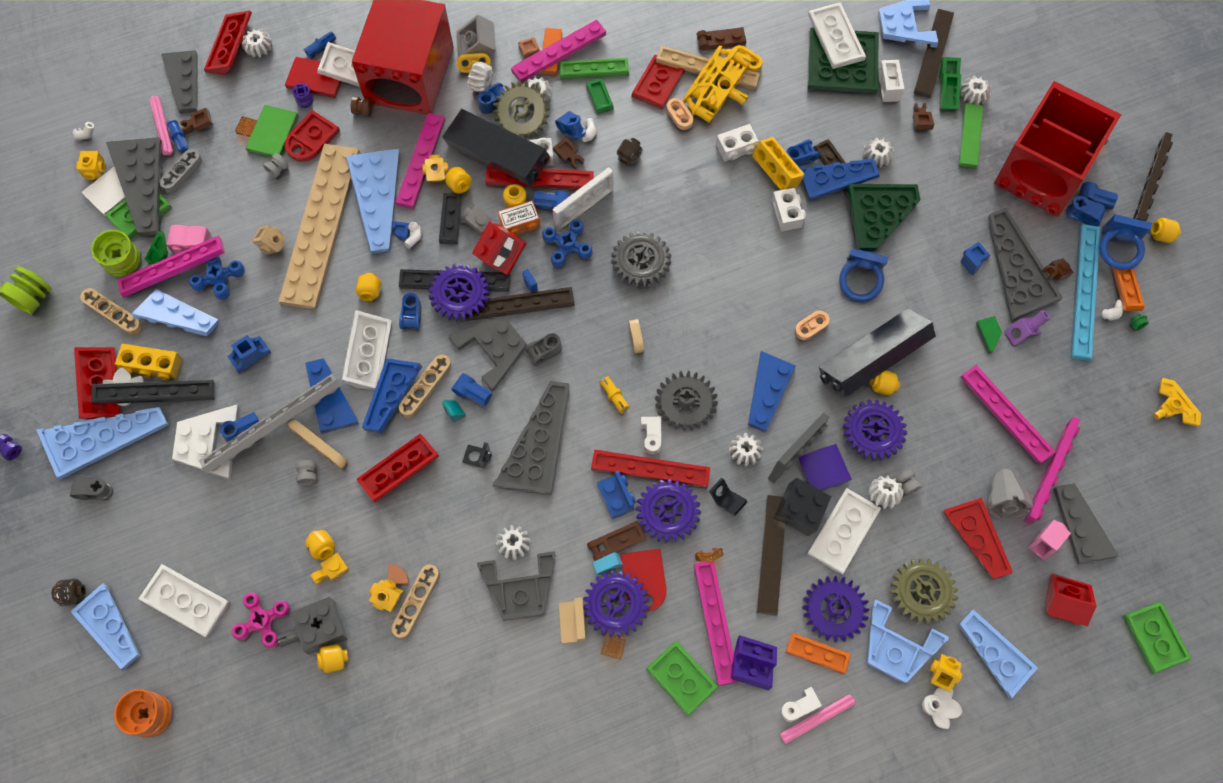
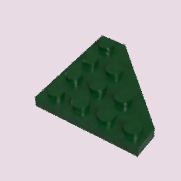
M849 184L847 186L857 249L876 251L920 202L918 184Z

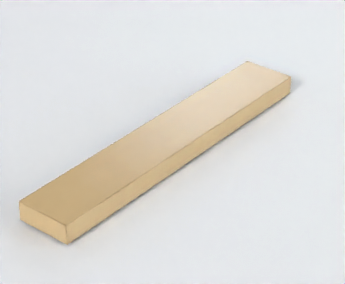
M662 45L656 59V63L677 69L678 67L683 68L684 71L698 75L709 61L708 58ZM745 69L744 75L738 80L737 86L755 90L760 73Z

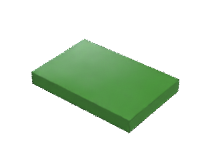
M264 105L245 147L246 150L272 157L275 153L282 156L285 149V140L295 126L299 116L298 113Z
M161 194L159 217L172 208ZM126 199L105 215L130 240L138 234Z
M1162 601L1123 616L1152 674L1191 660Z
M677 641L646 668L649 674L687 716L719 688Z

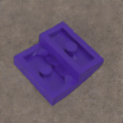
M837 444L818 449L799 458L808 483L821 491L832 486L837 487L852 480Z
M739 635L734 651L731 679L770 690L773 687V668L777 665V647Z

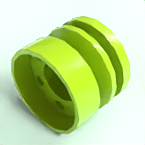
M119 230L104 231L92 243L91 252L93 258L108 274L114 277H125L134 273L141 263L139 249L125 233Z
M17 266L14 269L16 274L11 273L9 275L15 284L4 282L0 287V296L18 309L33 315L40 306L35 296L45 299L46 295L43 292L50 293L52 288L36 273Z

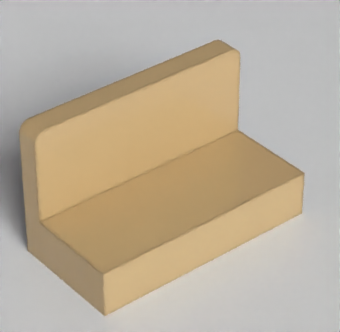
M574 598L573 602L559 603L561 643L586 642L583 598Z

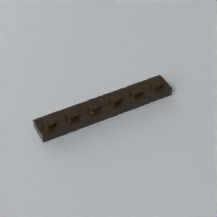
M1165 132L1158 142L1133 219L1147 221L1149 217L1147 210L1151 208L1154 202L1152 195L1156 193L1159 187L1156 183L1162 177L1164 170H1161V168L1168 160L1166 153L1170 151L1173 142H1171L1173 134Z

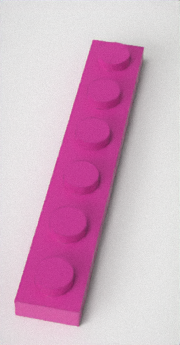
M596 19L511 67V72L518 81L523 83L528 78H532L606 36V30Z
M427 114L396 199L397 206L414 209L426 176L423 174L422 164H425V159H429V156L434 154L445 123V116Z
M218 235L118 279L120 294L123 297H127L224 254L225 249L222 239Z
M977 365L960 377L1038 465L1056 452Z
M1073 416L1066 423L1055 448L1056 452L1052 455L1032 500L1033 507L1032 509L1029 508L1030 512L1025 516L1024 522L1031 525L1034 521L1041 519L1044 513L1042 509L1043 504H1047L1051 497L1049 492L1051 486L1054 487L1059 479L1056 476L1058 470L1061 471L1066 463V460H1064L1065 454H1069L1073 447L1071 441L1073 438H1076L1080 431V427H1078L1080 419Z
M714 560L695 563L694 570L717 684L722 686L738 683L739 681L731 679L734 654Z

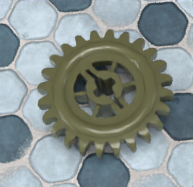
M518 81V86L511 82V89L505 85L506 92L499 91L502 97H495L499 103L493 104V106L498 108L493 111L494 114H498L494 120L501 121L497 126H504V129L518 136L521 135V137L525 138L527 134L529 138H532V132L538 135L537 129L544 130L541 124H548L544 118L550 117L546 111H549L551 108L545 106L549 103V100H543L546 94L539 95L541 88L535 90L534 83L529 87L528 81L525 82L524 86H522L521 81ZM519 98H527V100L523 102ZM515 99H517V102L513 105V107H510L511 103ZM532 103L535 109L534 112L530 111L529 108L532 105ZM518 107L523 108L525 112L519 113ZM509 109L513 110L514 115L510 117ZM529 114H534L532 119L527 122L526 118ZM520 118L523 119L525 123H517V121Z
M920 558L919 563L912 559L911 565L905 562L903 564L905 569L901 567L897 569L900 574L893 575V578L897 581L890 583L896 589L891 590L890 593L897 595L892 599V602H900L896 609L904 608L902 616L909 613V621L917 617V624H920L924 619L925 624L928 625L931 619L934 624L938 623V617L942 621L945 620L944 613L951 615L950 608L956 607L952 601L958 600V597L953 593H956L958 589L952 587L956 581L949 579L952 573L946 574L945 566L940 569L939 562L932 565L931 559H928L925 563L923 558ZM920 577H928L929 579L928 581H923ZM931 579L937 584L938 589L934 588L930 582ZM912 581L916 585L914 589H910ZM925 589L927 593L921 594L920 591ZM939 592L938 599L936 600L933 595ZM927 601L929 605H922L920 603Z

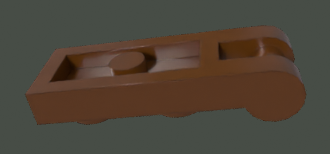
M743 27L708 32L700 30L696 34L697 39L700 41L699 49L702 51L717 49L719 46L728 48L746 45Z
M635 521L587 543L589 550H592L593 560L596 561L614 552L618 553L645 541L646 537L639 526V522ZM604 544L606 550L601 552L599 546Z

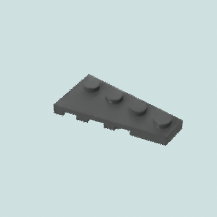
M196 50L162 53V59L179 113L197 112Z
M823 412L777 461L768 477L772 483H775L785 470H789L796 458L799 459L802 456L807 445L810 447L815 442L818 433L821 435L827 429L828 425L826 423L830 418Z
M1075 483L1056 486L1053 490L1067 530L1071 532L1068 537L1077 565L1118 557V553Z

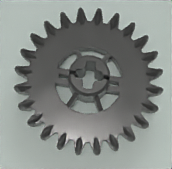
M639 231L636 232V235L629 233V238L623 236V241L618 240V246L613 247L615 252L611 253L613 258L611 264H615L613 271L618 270L617 277L623 274L622 282L628 278L629 285L635 281L636 287H638L640 282H642L643 287H646V281H649L651 286H653V279L659 283V275L665 278L664 270L669 272L668 265H671V254L668 252L670 248L665 247V241L660 242L659 236L654 238L653 233L649 236L646 231H644L643 235ZM633 250V257H628L629 253ZM651 250L654 255H649L648 251ZM655 259L654 263L650 266L649 261Z
M680 371L678 378L672 373V380L666 377V384L660 383V387L663 390L657 389V394L660 396H655V400L660 403H656L655 407L661 409L658 411V414L664 415L663 421L669 420L668 426L675 424V429L682 426L683 431L687 427L693 431L694 426L700 429L701 423L706 425L708 424L707 419H713L711 413L717 411L714 406L718 405V401H714V399L718 395L717 393L712 394L715 390L714 386L708 388L710 380L703 383L704 375L697 379V372L691 377L690 371H687L686 376ZM680 391L679 396H674L676 392ZM673 404L678 405L679 409L676 410ZM694 406H699V408L693 412L692 408ZM681 410L690 411V413H681Z

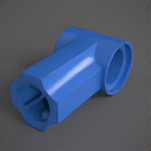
M1084 182L1081 185L1079 196H1084L1089 200L1100 203L1105 208H1114L1118 199L1117 193L1100 189L1093 182Z
M560 190L555 193L535 191L533 203L535 208L553 211L556 206L570 197V194Z
M464 373L461 374L451 388L459 397L468 398L482 407L489 403L493 395L491 391L480 386L472 377Z
M255 412L235 421H225L220 426V433L228 442L259 422ZM230 430H235L232 434L227 435Z

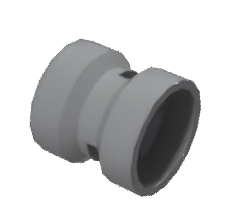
M278 153L272 156L270 162H266L263 165L264 169L274 178H277L280 172L289 166L287 161Z
M301 460L296 462L298 484L309 485L317 482V475L314 473L316 469L315 461Z
M909 469L896 477L897 483H902L905 496L922 488L920 481L915 478L913 469Z

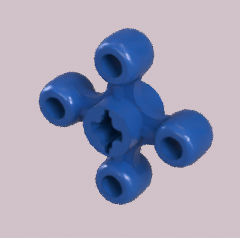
M572 220L569 224V232H564L561 235L557 234L552 227H547L543 230L542 237L544 242L548 244L556 243L559 246L558 251L551 255V263L554 267H563L566 255L574 252L578 253L580 258L584 260L592 256L593 250L590 244H579L576 241V237L581 235L584 230L581 220Z
M217 256L206 261L208 266L206 275H193L189 280V284L197 292L203 291L206 285L213 284L215 296L219 300H226L230 296V290L227 287L228 277L234 276L238 278L243 276L245 267L240 261L235 260L227 268H222L221 259Z

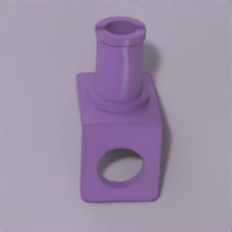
M1041 310L1033 318L1019 319L1005 330V334L1011 343L1016 346L1030 335L1041 334L1042 332L1039 327L1050 320V316L1045 310ZM1015 328L1021 330V337L1018 339L1012 335V331Z

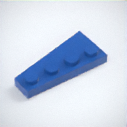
M874 159L855 160L841 164L837 162L832 165L823 166L818 164L814 165V167H799L805 174L802 179L810 201L846 189L849 184H861L880 177Z
M763 351L760 352L748 421L749 426L766 433L796 365Z
M324 358L305 363L310 387L332 374ZM340 387L333 394L324 396L319 403L314 405L321 434L359 424Z
M386 358L362 425L365 431L377 433L384 431L423 367L420 363Z

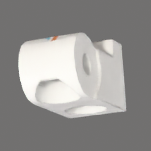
M661 416L641 417V429H646L647 433L644 450L649 455H656L661 449Z
M812 687L802 692L804 698L796 702L790 701L783 705L781 717L785 721L793 722L822 706Z

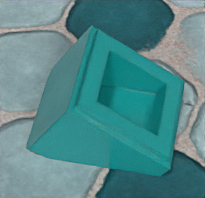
M442 401L444 410L454 423L466 416L457 401Z

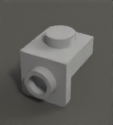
M474 205L471 208L467 207L461 214L463 218L460 222L462 224L466 222L480 234L492 218Z

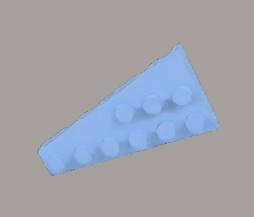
M156 407L136 411L132 414L115 415L116 417H102L74 422V424L67 426L58 425L50 429L42 428L36 430L55 475L61 480L169 426L162 409Z

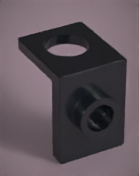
M484 442L482 448L468 445L462 462L485 469L486 463L490 462L492 456L489 444ZM477 451L480 453L477 461L469 459L471 452Z
M720 478L709 491L716 505L734 516L747 503L745 498L729 489L723 478ZM722 486L721 493L716 495L717 489Z

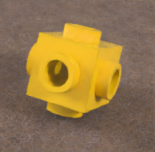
M80 151L76 169L84 179H99L103 172H105V160L99 151Z
M431 155L429 159H425V164H422L423 174L427 176L428 182L445 181L449 166L444 158H440V155ZM438 166V169L434 171L433 168Z
M385 579V581L381 580L378 584L374 583L371 587L369 601L373 603L372 606L382 611L385 609L391 612L395 608L403 590L397 588L396 584L388 579Z
M941 654L939 660H934L930 667L932 672L931 683L951 692L955 683L958 684L963 674L960 672L961 663L953 657Z

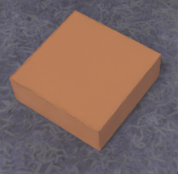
M534 37L518 42L524 59L540 51Z

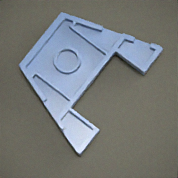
M905 0L880 8L878 14L883 39L900 42L909 40L915 41V44L918 45L927 43L931 44L930 47H937L936 31L918 32L913 12L929 10V0Z
M875 599L872 605L867 665L906 684L938 649L946 643L949 637L932 628L923 647L884 627L892 607Z

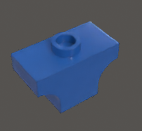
M246 335L231 345L233 351L227 357L238 373L270 354L271 351L260 336L249 338Z

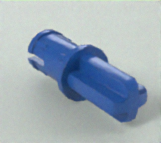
M330 31L320 39L316 38L311 45L304 48V52L309 58H312L321 50L324 51L328 42L332 43L336 40L335 34Z
M177 120L169 121L167 127L170 130L171 139L175 142L178 151L184 153L189 149L185 140V133L181 131Z

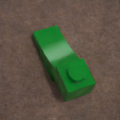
M943 57L941 59L939 110H959L962 75L960 74L961 58Z

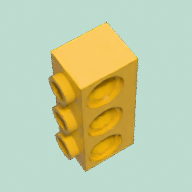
M774 137L759 141L752 155L753 158L780 190L795 188L796 190L805 174Z
M121 344L115 365L118 368H124L130 375L135 373L145 378L154 376L168 381L169 379H177L183 359L174 351Z

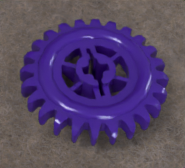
M453 264L452 269L447 266L445 267V272L440 270V276H434L436 281H431L430 285L432 287L428 289L429 293H431L429 295V300H432L431 306L434 307L436 305L435 312L438 313L441 310V317H444L447 313L448 320L454 315L456 321H458L459 316H462L465 321L466 314L473 318V311L479 315L478 307L484 309L485 307L482 302L488 303V299L485 296L490 295V292L485 290L489 289V285L486 284L487 278L483 277V273H477V268L471 269L470 265L463 268V264H460L459 267ZM458 280H464L467 283L464 284L462 282H458ZM470 285L472 286V291L467 290ZM445 292L451 293V296L447 298Z
M868 400L867 405L861 401L859 406L854 405L853 410H849L847 413L849 416L844 418V421L848 423L843 425V429L848 430L843 433V436H850L846 443L853 442L850 450L857 447L856 455L864 452L863 458L866 459L870 454L872 461L878 455L879 460L882 461L885 454L887 459H889L891 452L893 455H896V448L901 450L903 447L901 443L906 442L903 436L907 435V431L903 429L907 425L901 423L904 417L897 416L899 410L893 411V405L886 407L885 401L882 405L879 403V400H875L874 404L871 400ZM871 417H878L881 420H872ZM868 419V424H862V422ZM883 420L886 422V424L888 425V427H887V426H884V424H883V422H882ZM883 434L888 435L885 440L881 437Z
M668 479L667 484L663 480H660V485L653 482V488L646 487L648 493L641 492L640 495L644 499L637 500V503L642 505L635 508L636 511L641 512L636 516V519H643L640 521L639 526L646 525L644 533L651 531L650 538L658 535V542H660L662 537H665L666 543H668L670 537H672L674 543L677 541V536L684 540V532L690 536L691 531L689 528L695 530L696 525L693 522L700 521L695 516L701 514L699 509H695L700 506L699 502H694L697 499V495L691 496L693 489L685 490L686 484L680 487L678 480L674 484H672L671 479ZM667 497L675 498V500H674V501H670V500L667 501ZM664 498L665 501L660 506L656 505L658 500ZM680 505H682L683 513L677 511ZM654 508L659 510V514L656 516L654 515ZM665 509H666L667 511H669L670 509L672 510V513H671V514H670L669 512L666 513V514H664V513H665ZM676 516H681L677 522L672 523Z
M611 571L609 577L606 573H603V579L596 577L597 584L590 583V586L593 588L592 590H585L589 596L583 598L585 602H588V604L583 606V609L589 611L584 616L586 618L591 617L588 622L589 625L596 623L594 626L595 631L602 628V636L607 631H609L610 638L613 637L614 632L617 633L618 638H621L622 631L629 636V628L636 632L635 624L642 626L640 618H647L643 611H649V607L644 604L650 600L643 596L648 592L647 590H640L644 585L643 583L636 584L638 581L637 577L630 580V573H627L625 577H623L622 571H619L618 576L615 575L614 571ZM618 589L615 594L611 595L609 593L610 590ZM625 592L630 597L629 601H625L623 598ZM607 593L609 597L606 603L601 604L602 598ZM619 601L621 606H616L614 609L612 603ZM631 604L629 611L625 615L626 605ZM601 607H608L607 615L604 614ZM615 615H623L620 618H614Z
M837 575L833 577V581L829 579V576H826L825 583L818 579V586L812 583L811 588L813 591H806L810 598H803V601L808 604L802 606L803 610L808 611L803 617L810 619L806 625H813L814 627L811 631L815 632L818 630L819 638L825 634L826 641L833 637L834 642L837 643L840 637L843 642H846V635L853 639V632L858 635L861 633L858 627H866L862 621L869 619L864 613H868L870 609L863 606L869 601L861 600L865 592L858 594L857 591L860 586L852 588L853 580L845 584V577L838 582ZM835 595V598L830 600L827 596ZM824 599L828 604L826 609L821 611V603ZM837 603L839 611L835 614L836 611L833 606ZM847 608H850V615L847 619L844 613ZM822 613H826L829 616L828 621L824 618ZM840 617L845 621L843 623L836 624L837 619H839Z

